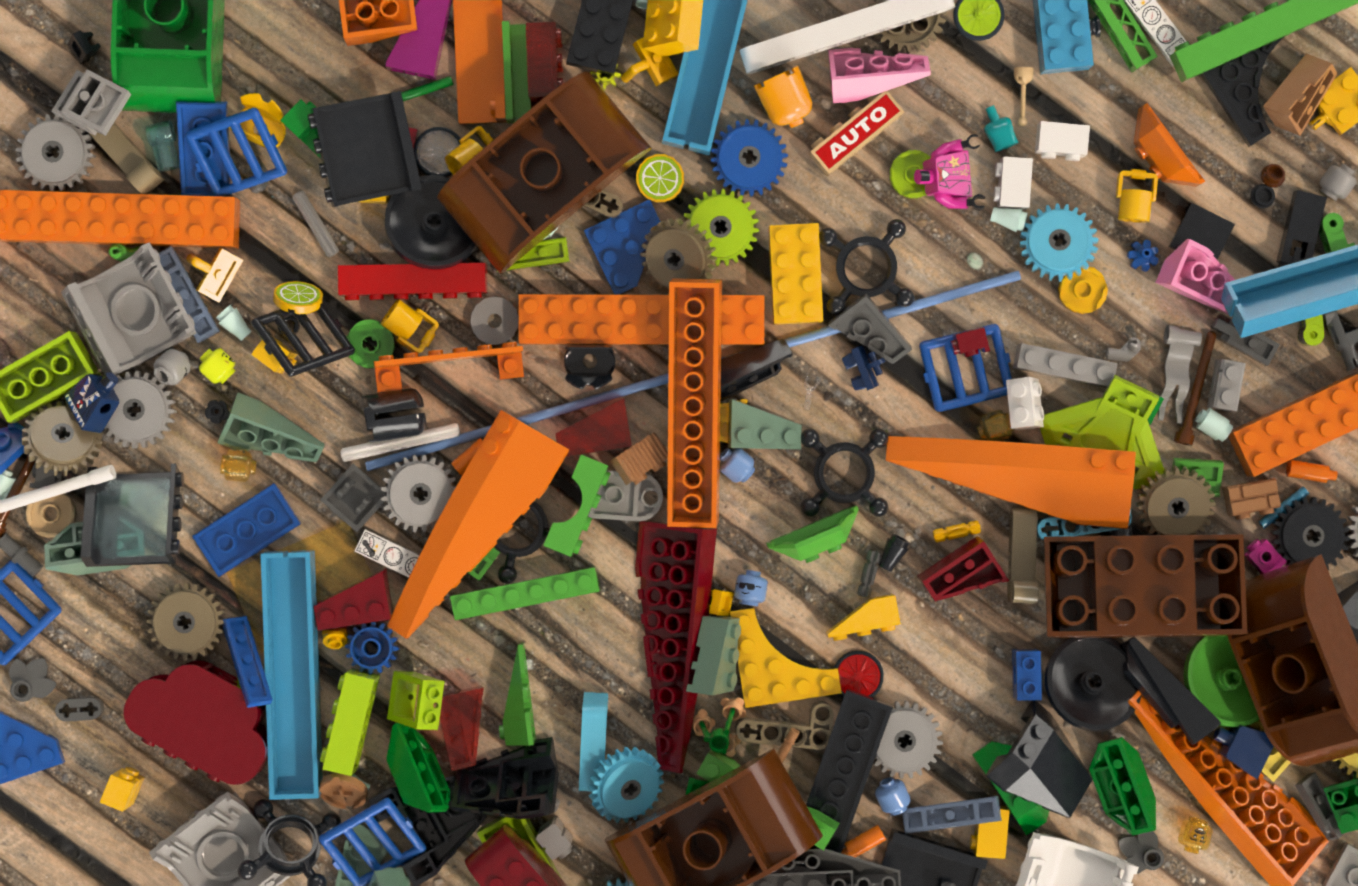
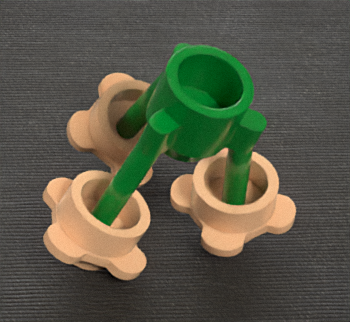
M725 697L720 702L723 706L722 714L727 719L723 729L718 728L709 733L712 727L715 726V720L707 715L705 709L698 710L693 718L692 728L697 736L704 735V741L709 742L712 751L733 757L736 754L735 748L740 744L741 740L737 734H730V727L732 721L744 718L746 711L743 708L744 700L742 698L728 699Z

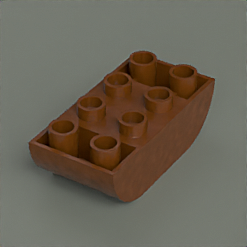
M583 72L553 90L470 159L443 186L437 199L501 275L652 148L589 72Z
M1244 534L1044 537L1047 637H1198L1248 634Z
M1322 554L1245 579L1248 634L1228 635V640L1268 739L1284 758L1300 766H1311L1358 754V644Z
M773 748L606 837L604 841L629 886H747L796 859L814 846L823 835Z

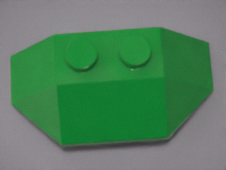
M395 723L392 726L386 761L403 803L428 813L446 812L449 809L450 789L433 748L423 735L416 731L417 729Z
M1123 737L1100 742L1090 764L1089 771L1105 814L1118 825L1127 829V832L1132 836L1155 831L1156 797L1139 752Z
M991 741L974 752L972 756L986 775L996 757L1008 754L1012 745ZM988 778L1026 836L1047 822L1049 810L1042 808L1041 805L1034 802L1025 801L1020 796L1002 791Z

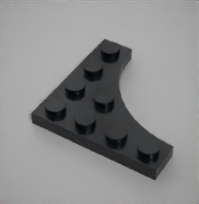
M1284 37L1201 74L1248 147L1271 133L1259 104L1258 87L1260 86L1262 68L1268 55Z

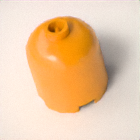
M799 66L792 68V74L787 70L763 82L764 87H762L761 83L754 85L769 119L775 125L784 126L789 124L790 128L796 127L804 123L802 118L807 116L812 110V100Z

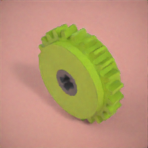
M712 189V196L709 197L704 192L703 200L697 197L694 199L697 204L695 207L689 204L688 209L691 211V214L684 213V218L691 220L692 227L699 224L698 230L700 232L707 231L705 234L706 239L712 238L709 245L716 248L711 253L712 256L717 257L715 261L716 267H719L720 261H724L725 266H729V260L731 259L735 264L738 263L737 256L739 255L742 258H746L745 249L748 251L753 250L750 242L756 243L757 238L753 237V234L759 233V229L754 228V225L759 220L752 219L756 211L748 210L751 203L746 202L743 204V196L735 198V191H731L730 195H726L725 189H722L721 194H717L715 189ZM717 222L719 225L720 222L725 223V233L722 231L720 234L715 232V224Z

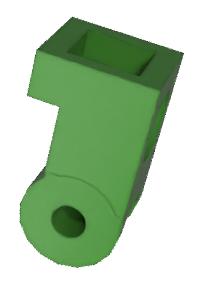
M1329 213L1322 217L1319 235L1325 254L1355 245L1354 242L1347 243L1343 231L1344 221L1336 213Z

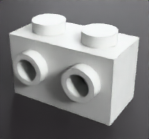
M1024 377L1006 380L1011 429L1026 430L1044 427V410L1041 406L1040 397L1042 389L1039 379Z

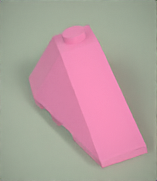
M859 48L828 50L833 103L859 101L931 75L928 56L904 53L887 56L883 55V51L877 50L874 51V54L861 53Z
M1186 239L1165 259L1155 283L1228 314L1221 298L1224 284L1235 279L1227 271L1228 269L1225 265L1217 261L1210 249L1191 239Z

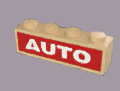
M888 91L870 96L867 99L868 105L863 109L860 106L855 108L848 115L851 119L844 124L841 121L829 130L831 132L829 137L825 140L820 137L811 145L813 150L810 151L809 155L827 177L904 114L903 109Z

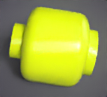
M209 348L199 358L202 361L199 371L213 384L219 382L223 384L236 371L234 369L235 361L222 348H217L214 351Z

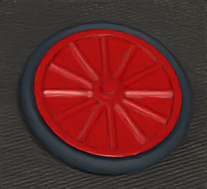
M859 650L848 652L839 658L834 668H838L842 692L840 695L843 697L846 690L850 689L873 698L882 687L884 680L883 668L879 660L868 652Z

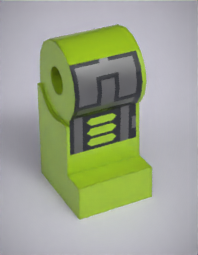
M1323 315L1299 321L1298 340L1301 344L1315 346L1323 341Z

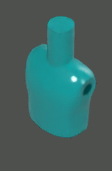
M994 105L986 108L985 110L991 122L985 126L984 131L995 153L1018 144L1019 142L1014 133L1010 118H999Z

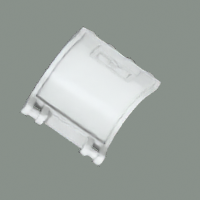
M1033 832L1028 842L1026 857L1021 864L1020 876L1015 886H1133V875L1137 874L1139 867L1126 860L1074 841Z

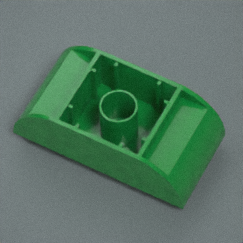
M112 0V81L131 93L122 111L177 113V101H221L225 0Z

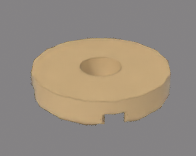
M66 493L28 504L26 509V519L29 526H31L36 534L46 538L55 537L69 524L75 523L77 516L76 506L71 497ZM50 506L54 507L57 511V517L53 521L48 520L45 516V511Z

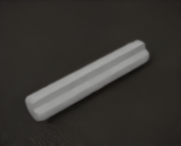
M304 191L295 193L292 198L328 257L336 255L339 249Z

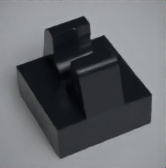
M81 30L75 32L67 44L80 65L88 62L101 47L99 43L90 45L88 42L93 37L92 32L82 33Z

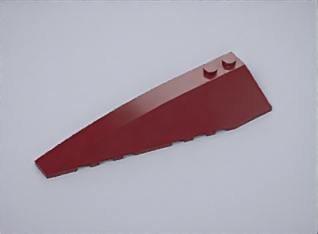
M639 521L635 573L636 577H641V589L637 590L638 598L642 602L643 614L640 615L646 635L643 637L647 674L651 678L652 689H649L650 699H653L655 714H652L653 724H656L657 736L655 737L658 763L661 765L659 769L682 773L698 693L686 692L688 684L692 685L695 670H692L691 667L693 661L697 662L700 647H697L696 644L702 617L709 615L717 529L667 527V523Z

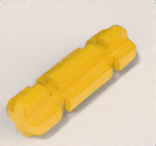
M975 520L968 522V524L961 523L945 527V529L939 528L933 530V538L937 543L943 542L945 539L961 538L968 536V534L980 533L981 527L979 522Z

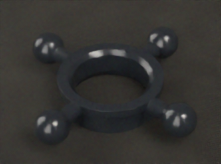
M891 220L887 225V234L882 240L863 236L855 238L845 245L838 239L837 232L833 228L827 227L819 232V242L823 246H832L840 252L836 262V273L844 289L838 296H833L828 300L827 310L832 315L842 313L846 309V301L851 294L861 297L866 293L869 297H875L888 290L895 295L897 304L902 307H908L914 302L915 296L911 289L900 288L894 283L897 274V260L893 250L890 248V244L894 239L901 238L905 234L906 225L902 220ZM862 246H869L883 254L887 262V274L880 285L871 289H862L849 281L845 273V261L852 250Z
M883 429L873 430L870 433L869 442L863 448L848 442L836 443L826 448L820 442V436L816 430H804L801 434V443L807 448H814L820 454L814 466V479L820 491L813 498L808 497L801 502V512L808 517L815 516L819 512V504L826 497L839 503H850L863 498L869 504V510L874 516H884L889 507L887 501L880 497L876 498L869 491L875 477L874 464L869 455L876 448H882L888 443L889 437L887 432ZM840 451L855 453L865 464V481L857 491L851 494H838L832 491L824 480L823 470L826 461L833 454Z
M535 501L529 507L536 515L539 523L536 539L524 548H511L500 539L497 540V544L494 546L506 555L505 564L498 570V578L504 584L513 583L517 578V571L514 568L516 557L527 556L538 550L549 533L550 528H548L546 514Z
M267 799L258 800L254 805V814L258 818L265 819L268 823L259 840L258 850L260 857L254 861H242L237 868L238 875L244 880H250L256 876L258 869L266 866L271 871L284 876H295L304 873L308 879L307 886H327L326 878L322 874L315 873L312 867L320 856L321 843L319 842V835L341 824L340 816L333 812L327 813L323 817L322 822L315 825L298 815L275 817L272 813V803ZM286 827L298 828L309 836L312 848L302 859L296 861L279 859L271 852L268 845L272 834Z

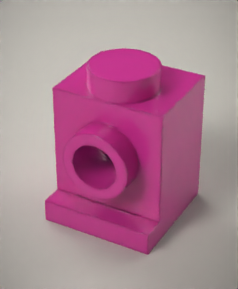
M1267 539L1254 540L1247 546L1248 551L1244 554L1260 574L1281 568L1287 562ZM1265 552L1269 554V559L1266 561L1262 559V555Z

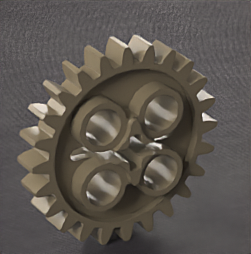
M873 0L876 3H869L868 7L888 0ZM947 11L921 19L926 26L923 31L915 29L913 22L908 23L910 35H906L905 24L901 26V31L893 32L890 29L874 34L873 37L881 35L882 38L879 44L881 45L887 41L889 43L887 50L897 46V53H900L903 47L906 49V53L910 54L911 48L914 47L918 53L921 50L920 44L928 48L930 46L928 39L934 42L937 40L934 32L941 34L943 31L938 24H945L946 20L940 16L946 14Z

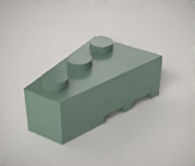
M720 615L702 617L696 644L697 647H700L697 662H692L691 669L695 670L692 685H687L686 692L713 696L734 691V687L737 684V674L735 672L736 663L739 659L737 647L738 638L741 634L740 618Z

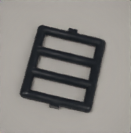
M320 304V308L316 312L342 348L336 351L331 350L307 315L294 313L295 310L288 309V312L280 309L253 318L251 321L252 326L266 344L265 350L269 355H274L290 377L355 353L354 346L341 330V323L338 319L332 318L323 304ZM295 315L323 355L313 358L284 318ZM276 323L302 359V363L293 366L265 327L266 324Z

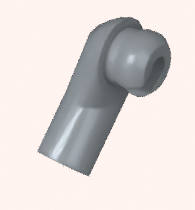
M1133 337L1120 349L1107 348L1106 360L1130 361L1139 353L1141 341Z

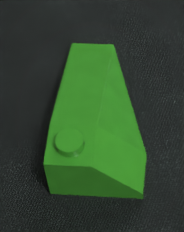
M524 642L519 643L517 647L503 725H499L500 739H505L506 746L534 745L536 740Z

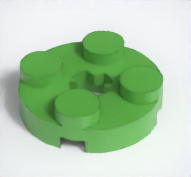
M372 319L360 321L353 326L347 335L348 340L355 348V353L349 357L357 365L373 369L375 368L374 361H379L378 356L393 355L395 350L394 335L380 325L381 322ZM372 337L373 341H377V347L374 346L375 349L373 351L364 347V341L368 342L366 339Z

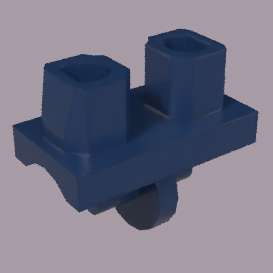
M863 345L851 349L852 352L844 356L842 360L847 370L858 366L861 375L851 378L854 390L867 389L868 391L879 386L876 376L883 374L880 364L886 362L885 358L877 360L874 351L868 353L867 356Z

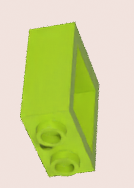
M393 671L387 719L414 729L438 730L445 681L417 672ZM418 685H419L418 699H417V706H416V714H415V718H414L415 703H416V696H417V688H418Z

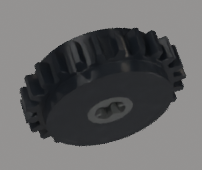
M1302 497L1300 504L1297 500H1293V507L1285 505L1284 509L1286 512H1279L1277 514L1280 520L1272 522L1277 528L1270 531L1271 534L1276 535V539L1271 540V543L1277 544L1278 547L1275 549L1287 560L1286 566L1322 554L1329 571L1328 564L1336 566L1337 562L1335 559L1344 558L1340 553L1341 550H1348V547L1343 545L1344 541L1350 540L1344 533L1348 532L1350 528L1343 527L1347 519L1338 517L1342 511H1333L1335 506L1333 503L1325 506V499H1320L1317 503L1316 497H1310L1308 503L1307 498ZM1308 531L1314 533V536H1311L1312 540H1308L1306 535H1310L1307 533Z

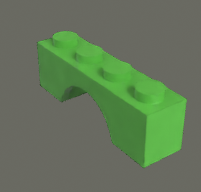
M580 455L572 479L577 483L582 492L581 507L573 518L565 522L552 523L543 545L544 547L571 558L573 553L578 555L583 543L579 539L583 530L588 531L592 518L588 516L592 508L597 509L602 496L598 494L601 485L606 486L611 475L607 471L608 465Z

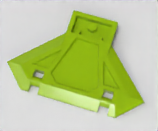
M1114 375L1101 398L1044 414V427H1041L1040 431L1045 445L1136 452L1135 466L1138 468L1134 473L1133 489L1135 490L1140 489L1142 485L1148 486L1150 483L1147 478L1150 477L1154 480L1156 478V471L1160 475L1164 474V467L1148 422V418L1159 400V395ZM1066 433L1072 437L1069 440L1063 437V434Z

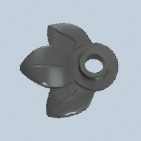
M44 658L33 660L27 665L20 659H15L11 664L9 676L13 683L10 692L15 700L25 702L33 697L43 698L55 689L56 682L46 678L48 665ZM21 685L27 687L26 694L20 691Z
M1153 831L1138 834L1137 837L1126 836L1118 841L1120 850L1128 857L1126 861L1139 867L1137 874L1145 869L1156 870L1162 866L1164 854L1158 848V837ZM1150 853L1155 854L1153 861L1147 860V856Z

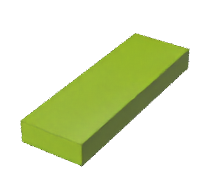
M566 237L542 240L506 271L570 262Z

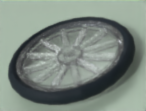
M433 127L424 131L414 145V155L418 168L426 175L445 177L452 175L445 163V156L460 145L459 140L461 138L458 134L445 127Z

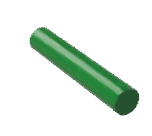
M448 76L401 92L403 102L453 86L452 78Z

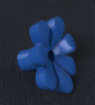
M1144 240L1142 245L1139 242L1131 244L1134 251H1128L1127 257L1134 259L1130 264L1133 269L1141 266L1142 271L1146 272L1150 268L1149 264L1157 265L1158 258L1154 255L1158 254V248H1151V241Z

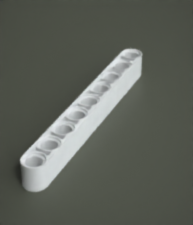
M889 0L741 49L740 54L746 74H753L951 10L956 6L954 0Z

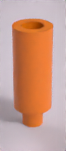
M481 437L451 462L452 466L461 476L482 443L483 439Z
M1289 460L1286 467L1287 477L1327 483L1328 480L1336 481L1338 475L1337 471L1330 470V467L1327 465Z
M879 825L845 843L846 847L842 849L841 854L856 858L886 841Z

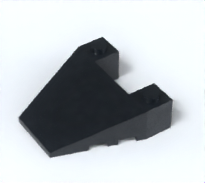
M456 775L445 777L450 789L449 809L446 812L428 813L403 803L397 787L381 790L367 798L364 804L366 808H369L384 798H390L405 818L409 817L413 823L414 831L426 845L425 852L399 866L403 867L405 876L410 880V886H418L437 875L442 866L452 858L457 849L487 818L486 814L452 809ZM385 809L373 817L377 822H381L390 817V814Z

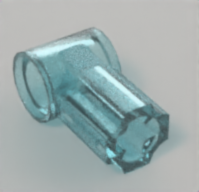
M171 120L146 125L147 139L150 146L153 147L158 171H170L179 168L180 165L174 143L176 135Z

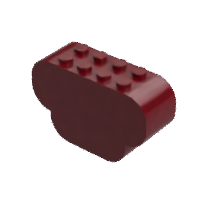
M203 660L191 661L176 668L169 675L159 674L146 679L133 688L126 700L123 711L125 723L132 732L142 737V742L152 747L155 745L164 749L163 753L171 758L179 757L185 761L184 764L193 770L201 769L207 773L206 776L213 781L220 782L221 780L231 785L244 784L260 773L268 762L267 728L261 724L265 717L266 705L259 706V709L258 706L247 708L242 689L237 686L238 678L210 662Z
M503 825L464 860L468 870L480 886H567L541 854L525 839L521 840L507 825Z

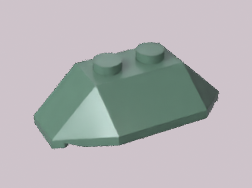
M120 517L117 556H145L144 532ZM83 522L69 524L52 541L44 545L46 570L78 576L126 569L131 566L86 567L80 558Z

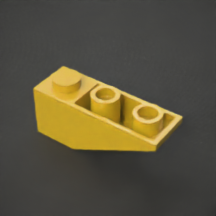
M889 594L867 599L826 632L827 637H833V641L847 639V634L857 633V636L872 634L871 630L881 628V632L895 630V625L901 624L895 595Z

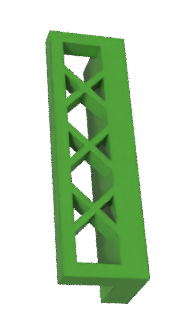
M1087 0L1094 13L1099 16L1102 26L1131 73L1158 57L1123 0ZM1110 4L1119 6L1122 10L1120 20L1116 18L1110 8ZM1123 25L1133 28L1135 32L1133 40L1129 39L1122 27ZM1135 45L1144 47L1149 57L1142 60Z
M502 21L505 113L507 123L513 124L531 109L528 24L510 25L509 21Z

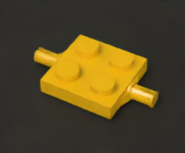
M1351 67L1333 80L1317 107L1320 115L1309 122L1310 127L1315 124L1312 127L1313 130H1316L1326 122L1341 136L1358 123V75Z

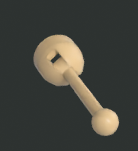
M1014 67V78L1021 85V107L1018 124L1022 127L1026 126L1028 122L1025 118L1026 85L1033 79V67Z

